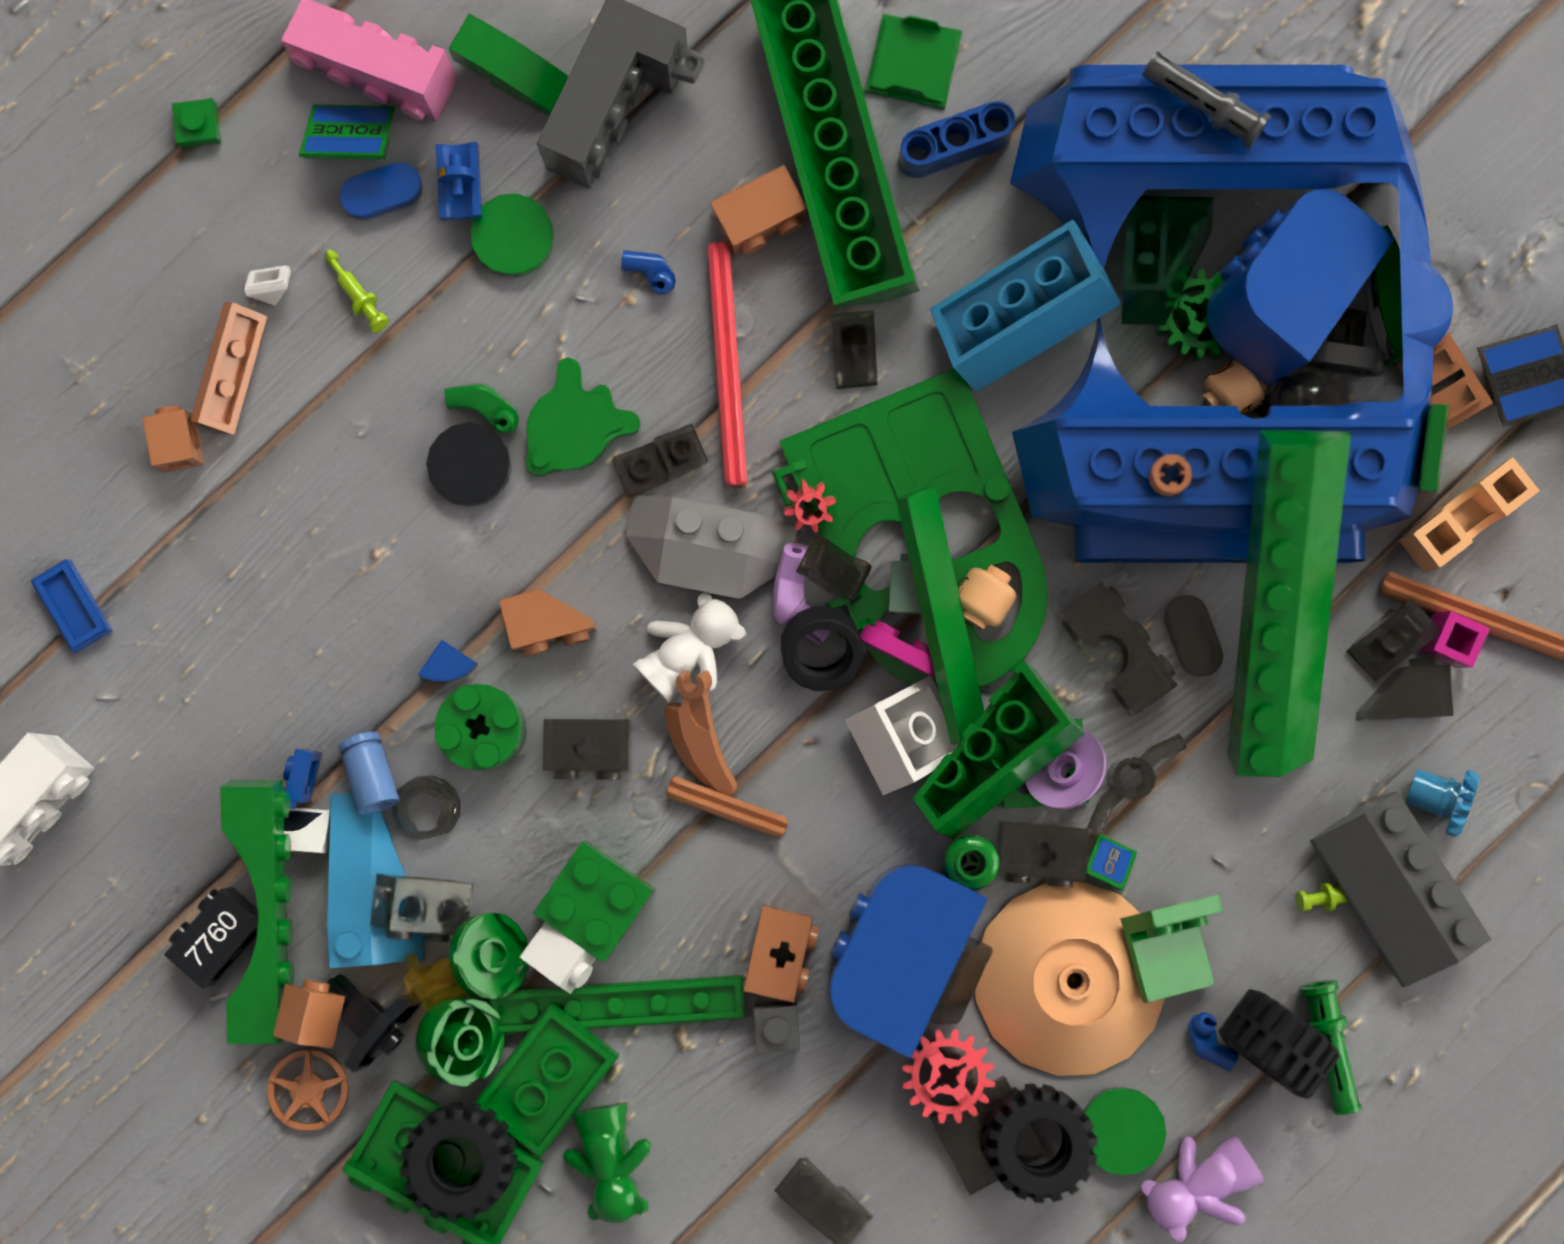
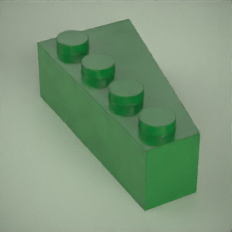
M1022 658L1013 668L1014 674L1003 688L998 687L988 700L990 704L975 724L971 722L962 733L964 738L950 755H945L913 796L914 801L933 828L952 840L1085 735V732L1037 670Z

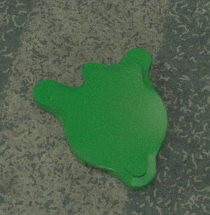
M564 358L557 365L556 381L553 388L537 401L529 413L526 426L529 449L525 459L526 466L532 474L539 477L546 476L552 472H562V470H583L595 463L612 441L623 436L636 434L641 427L640 419L632 411L615 408L611 392L607 386L598 385L589 392L584 391L579 363L573 358Z

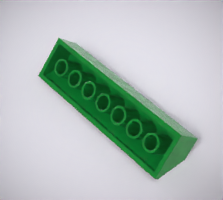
M750 0L834 306L876 304L919 292V286L839 0Z
M1262 430L1259 432L1228 757L1237 776L1282 777L1314 760L1351 438L1349 432Z

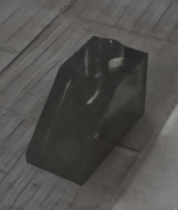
M1435 658L1409 659V666L1395 669L1356 712V721L1454 716L1450 665H1436Z

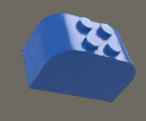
M1328 189L1308 192L1282 212L1279 210L1274 211L1261 228L1258 225L1252 228L1240 243L1245 248L1240 256L1234 255L1220 270L1219 275L1223 279L1212 293L1207 305V323L1213 338L1227 353L1255 374L1266 386H1270L1311 361L1395 238L1343 194Z
M897 865L880 874L873 882L867 895L858 894L848 915L854 922L848 934L840 931L830 952L831 958L835 959L829 975V991L834 1009L841 1020L853 1030L911 1058L988 898L918 865Z

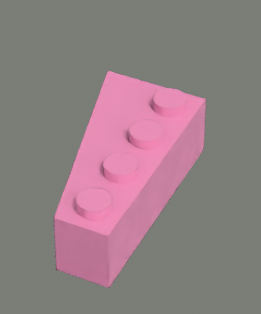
M312 0L300 1L281 39V42L290 54L289 59L293 63L310 71L313 67L319 68L327 72L326 76L330 80L341 86L349 87L350 83L364 89L363 93L378 103L386 104L387 100L398 104L401 106L400 110L413 119L423 121L424 117L435 122L438 121L458 81L445 49L432 45L429 52L417 45L418 42L415 38L400 33L398 39L394 40L377 24L365 21L359 27L354 25L355 20L345 12Z

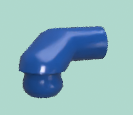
M623 250L622 271L643 273L652 291L656 294L664 295L672 291L676 283L675 274L661 255Z
M1207 1012L1194 1015L1188 1024V1034L1193 1052L1198 1057L1230 1072L1234 1068L1239 1054L1218 1043L1214 1027L1217 1025V1021L1213 1015Z

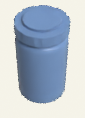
M379 732L355 734L338 744L340 753L343 755V763L358 814L361 815L389 809L400 801L385 749L381 745L382 739Z

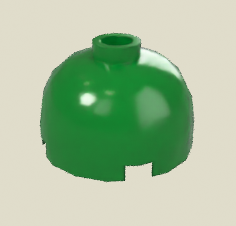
M466 997L442 1000L428 1010L420 1021L415 1036L416 1052L423 1068L442 1082L462 1087L472 1085L470 1083L478 1078L484 1079L490 1075L501 1058L504 1046V1033L499 1032V1024L496 1020L500 1019L497 1011L487 1002Z

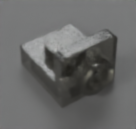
M814 535L796 573L825 592L853 602L859 594L872 566L862 559L849 555L828 539Z

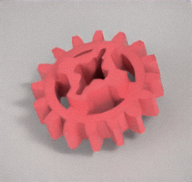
M938 1029L935 1032L936 1041L932 1043L924 1036L921 1037L920 1042L923 1049L920 1052L914 1051L912 1058L915 1059L914 1064L903 1065L902 1067L903 1071L912 1074V1080L902 1085L903 1089H914L916 1092L909 1101L911 1105L918 1104L921 1101L925 1104L922 1116L926 1118L934 1110L938 1112L939 1123L943 1124L947 1114H953L958 1124L962 1123V1111L967 1110L974 1117L978 1115L974 1106L977 1100L986 1104L990 1101L982 1092L984 1087H995V1082L986 1079L985 1072H989L995 1067L992 1063L983 1064L981 1060L988 1051L986 1047L976 1051L972 1048L974 1036L970 1035L962 1042L959 1041L958 1030L953 1029L950 1039H944L941 1030ZM944 1046L957 1047L965 1051L966 1054L958 1060L945 1058L938 1048ZM926 1057L932 1065L931 1079L921 1086L919 1072L921 1064ZM966 1063V1066L960 1070L961 1073L956 1076L959 1083L956 1087L951 1088L949 1084H944L931 1089V1086L941 1076L938 1069L941 1065L946 1064L948 1068H953ZM976 1066L978 1080L976 1088L971 1095L965 1087L967 1072ZM938 1093L953 1095L958 1105H940L932 1101L931 1098Z

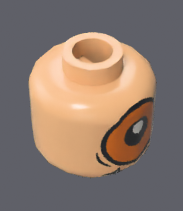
M1233 360L1207 375L1204 381L1205 394L1201 396L1204 406H1236L1239 412L1245 416L1263 404L1264 392L1267 391V386L1237 360Z

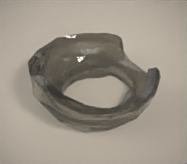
M418 776L397 789L400 801L391 810V817L397 828L407 837L418 841L449 833L455 827L461 815V801L455 788L446 780L435 776ZM428 794L438 801L440 816L436 828L420 831L410 820L408 804L414 796Z

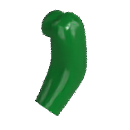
M478 383L445 388V403L448 409L465 408L475 410L495 430L501 433L512 432L518 427L519 415L517 410L486 384Z

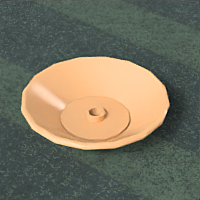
M1085 881L1044 883L1012 898L986 927L973 963L975 1002L991 1036L1020 1063L1055 1076L1094 1075L1130 1058L1154 1031L1165 1000L1164 998L1144 1003L1141 998L1120 919L1139 914L1140 912L1120 894ZM1072 973H1079L1082 979L1080 986L1074 989L1070 988L1067 984L1068 976Z

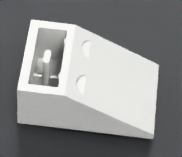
M27 733L0 763V866L11 865L12 863L16 865L21 862L33 848L30 842L40 831L45 832L59 820L62 814L59 809L69 798L74 799L79 796L90 783L87 777L95 768L59 736Z

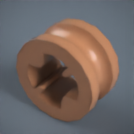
M1169 454L1162 456L1152 465L1149 471L1148 479L1150 486L1156 493L1162 496L1171 497L1177 495L1188 487L1192 478V470L1186 459L1179 455ZM1161 466L1167 470L1172 466L1177 467L1180 473L1176 475V478H1181L1179 485L1176 482L1165 485L1160 480L1164 476V473H1159Z

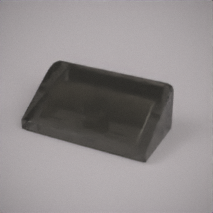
M969 937L930 1018L931 1023L935 1025L957 1024L961 1021L993 953L991 946Z

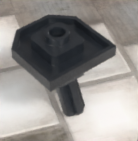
M338 974L335 978H330L327 981L330 984L329 992L345 996L343 1012L340 1018L360 1039L350 1051L344 1065L354 1073L369 1067L377 1056L383 1052L386 1055L391 1054L405 1037L401 1030L407 1024V1020L424 1000L415 992L399 996L385 1009L375 999L363 995L345 975Z

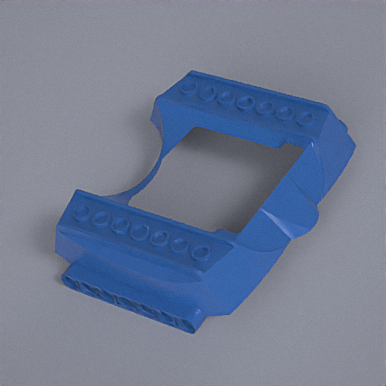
M1081 65L1072 68L1069 71V83L1028 107L1010 185L1028 193L1041 202L1063 224L1073 219L1103 268H1105L1109 251L1121 225L1146 189H1333L1353 183H1390L1395 186L1399 194L1404 391L1401 398L1393 402H1357L1340 406H1270L1265 418H1249L1244 416L1236 406H1149L1127 385L1118 372L1104 340L1101 318H1098L1093 346L1088 360L1070 391L1043 416L1024 427L1012 431L1032 518L1075 526L1076 562L1247 563L1260 430L1349 432L1351 438L1336 563L1365 561V531L1409 519L1412 516L1419 489L1429 406H1431L1433 348L1445 336L1453 316V299L1450 289L1441 274L1431 265L1426 212L1416 159L1401 109L1383 79L1368 78L1354 74L1353 68L1347 65H1179L1225 95L1229 92L1232 94L1235 92L1240 95V102L1261 115L1265 112L1271 115L1267 125L1253 146L1248 150L1243 147L1244 141L1223 128L1219 130L1213 128V124L1210 123V117L1185 101L1180 100L1150 79L1144 78L1142 74L1147 65ZM1175 454L1185 458L1190 464L1192 478L1188 487L1179 494L1171 497L1162 496L1156 493L1150 486L1148 479L1149 471L1152 465L1162 456ZM1161 466L1159 473H1164V476L1160 480L1165 485L1171 482H1176L1179 485L1181 478H1176V475L1180 473L1177 467L1172 466L1167 470Z

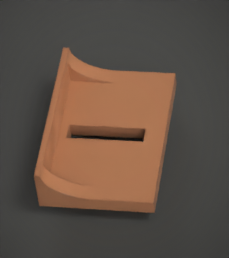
M1450 333L1445 334L1441 341L1433 348L1432 386L1460 369L1465 375L1463 378L1431 396V405L1433 403L1450 404L1447 430L1493 404ZM1402 360V361H1400L1399 363H1397L1396 365L1398 366L1399 370H1400L1401 373L1403 374V360Z

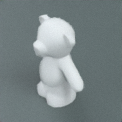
M703 592L698 596L699 608L694 612L690 626L669 621L656 620L650 622L647 626L648 633L654 637L669 639L662 644L659 650L650 653L643 659H638L632 664L641 676L668 703L679 693L676 687V677L683 671H689L691 676L698 665L700 673L709 671L712 677V685L709 691L714 690L717 685V669L713 649L721 647L730 641L742 642L747 636L745 628L739 625L738 616L732 608L723 601L713 599L709 593Z

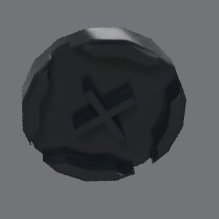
M469 422L453 425L440 433L429 449L426 463L429 480L437 492L453 504L467 507L483 505L494 499L508 483L512 467L509 450L499 435L485 425Z

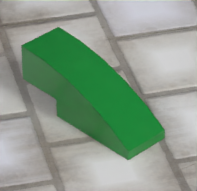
M470 13L448 48L455 62L489 79L491 85L548 116H550L569 77L518 41Z

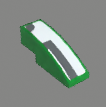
M1383 226V228L1393 236L1389 226ZM1395 239L1365 281L1369 318L1379 350L1385 352L1384 363L1386 366L1403 359L1400 248Z

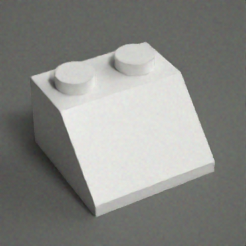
M931 676L845 719L883 795L914 783L933 772L945 755H950L957 747V745L950 744L939 691Z

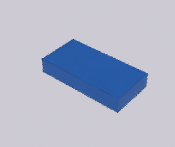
M65 559L30 580L72 652L78 653L113 631L71 560Z

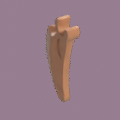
M683 671L676 677V687L679 693L683 695L682 703H669L664 707L666 726L672 744L682 762L703 784L714 791L731 796L738 787L721 752L713 724L709 701L712 677L709 671L701 672L696 676V686L690 679V672Z

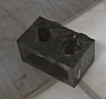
M377 874L370 926L385 929V937L411 940L412 932L424 933L425 940L450 942V934L454 935L456 929L470 916L474 884L450 879ZM405 899V911L401 916H399V905L401 901ZM443 902L444 911L441 917L438 919L437 910L439 905Z

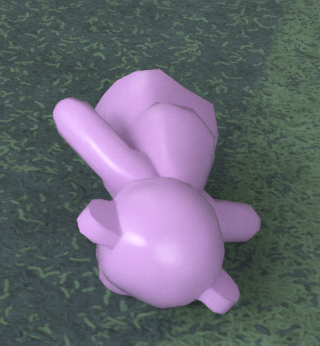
M1232 1135L1221 1143L1198 1167L1195 1164L1196 1143L1194 1139L1189 1136L1183 1138L1179 1151V1180H1169L1162 1183L1146 1180L1141 1185L1142 1192L1147 1197L1148 1210L1152 1218L1161 1228L1169 1231L1172 1239L1176 1242H1181L1186 1238V1226L1193 1221L1198 1210L1232 1225H1241L1245 1221V1215L1240 1209L1222 1203L1221 1200L1228 1198L1233 1193L1258 1187L1265 1182L1256 1163L1236 1135Z

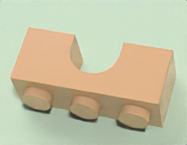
M1512 457L1494 466L1398 541L1424 573L1442 567L1473 543L1472 539L1501 518L1508 516L1540 490Z

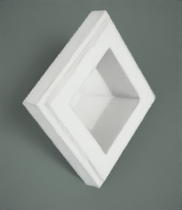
M284 265L250 271L244 289L246 296L276 306L288 288L291 273L290 267Z

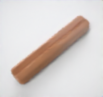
M679 777L671 779L666 791V796L672 800L776 838H781L784 835L788 824V819L785 816Z

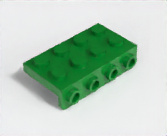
M394 1079L351 1157L342 1168V1171L349 1175L348 1182L366 1192H370L372 1189L387 1196L386 1203L394 1209L404 1213H408L409 1210L414 1211L425 1218L423 1222L426 1226L442 1234L450 1231L463 1239L462 1244H500L545 1161L516 1146L513 1149L514 1155H517V1165L513 1170V1179L504 1194L491 1209L485 1213L480 1212L476 1218L467 1221L465 1217H460L457 1222H447V1216L440 1215L438 1219L429 1216L431 1209L424 1205L420 1210L414 1204L417 1200L415 1194L412 1192L407 1195L403 1187L408 1181L406 1176L401 1177L400 1167L404 1164L405 1159L401 1158L403 1147L409 1141L407 1138L412 1130L423 1119L443 1105ZM448 1137L438 1145L436 1162L445 1178L453 1183L462 1185L474 1183L480 1178L483 1173V1158L479 1149L471 1141L461 1137Z

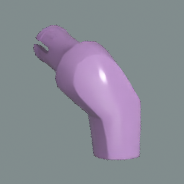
M787 543L783 548L777 568L772 605L773 616L780 626L786 625L798 612L810 608L805 603L806 599L804 598L810 548L804 544ZM816 630L806 636L816 646H819L831 630Z

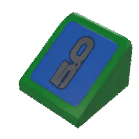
M1098 833L1081 872L1117 890L1123 891L1137 851Z

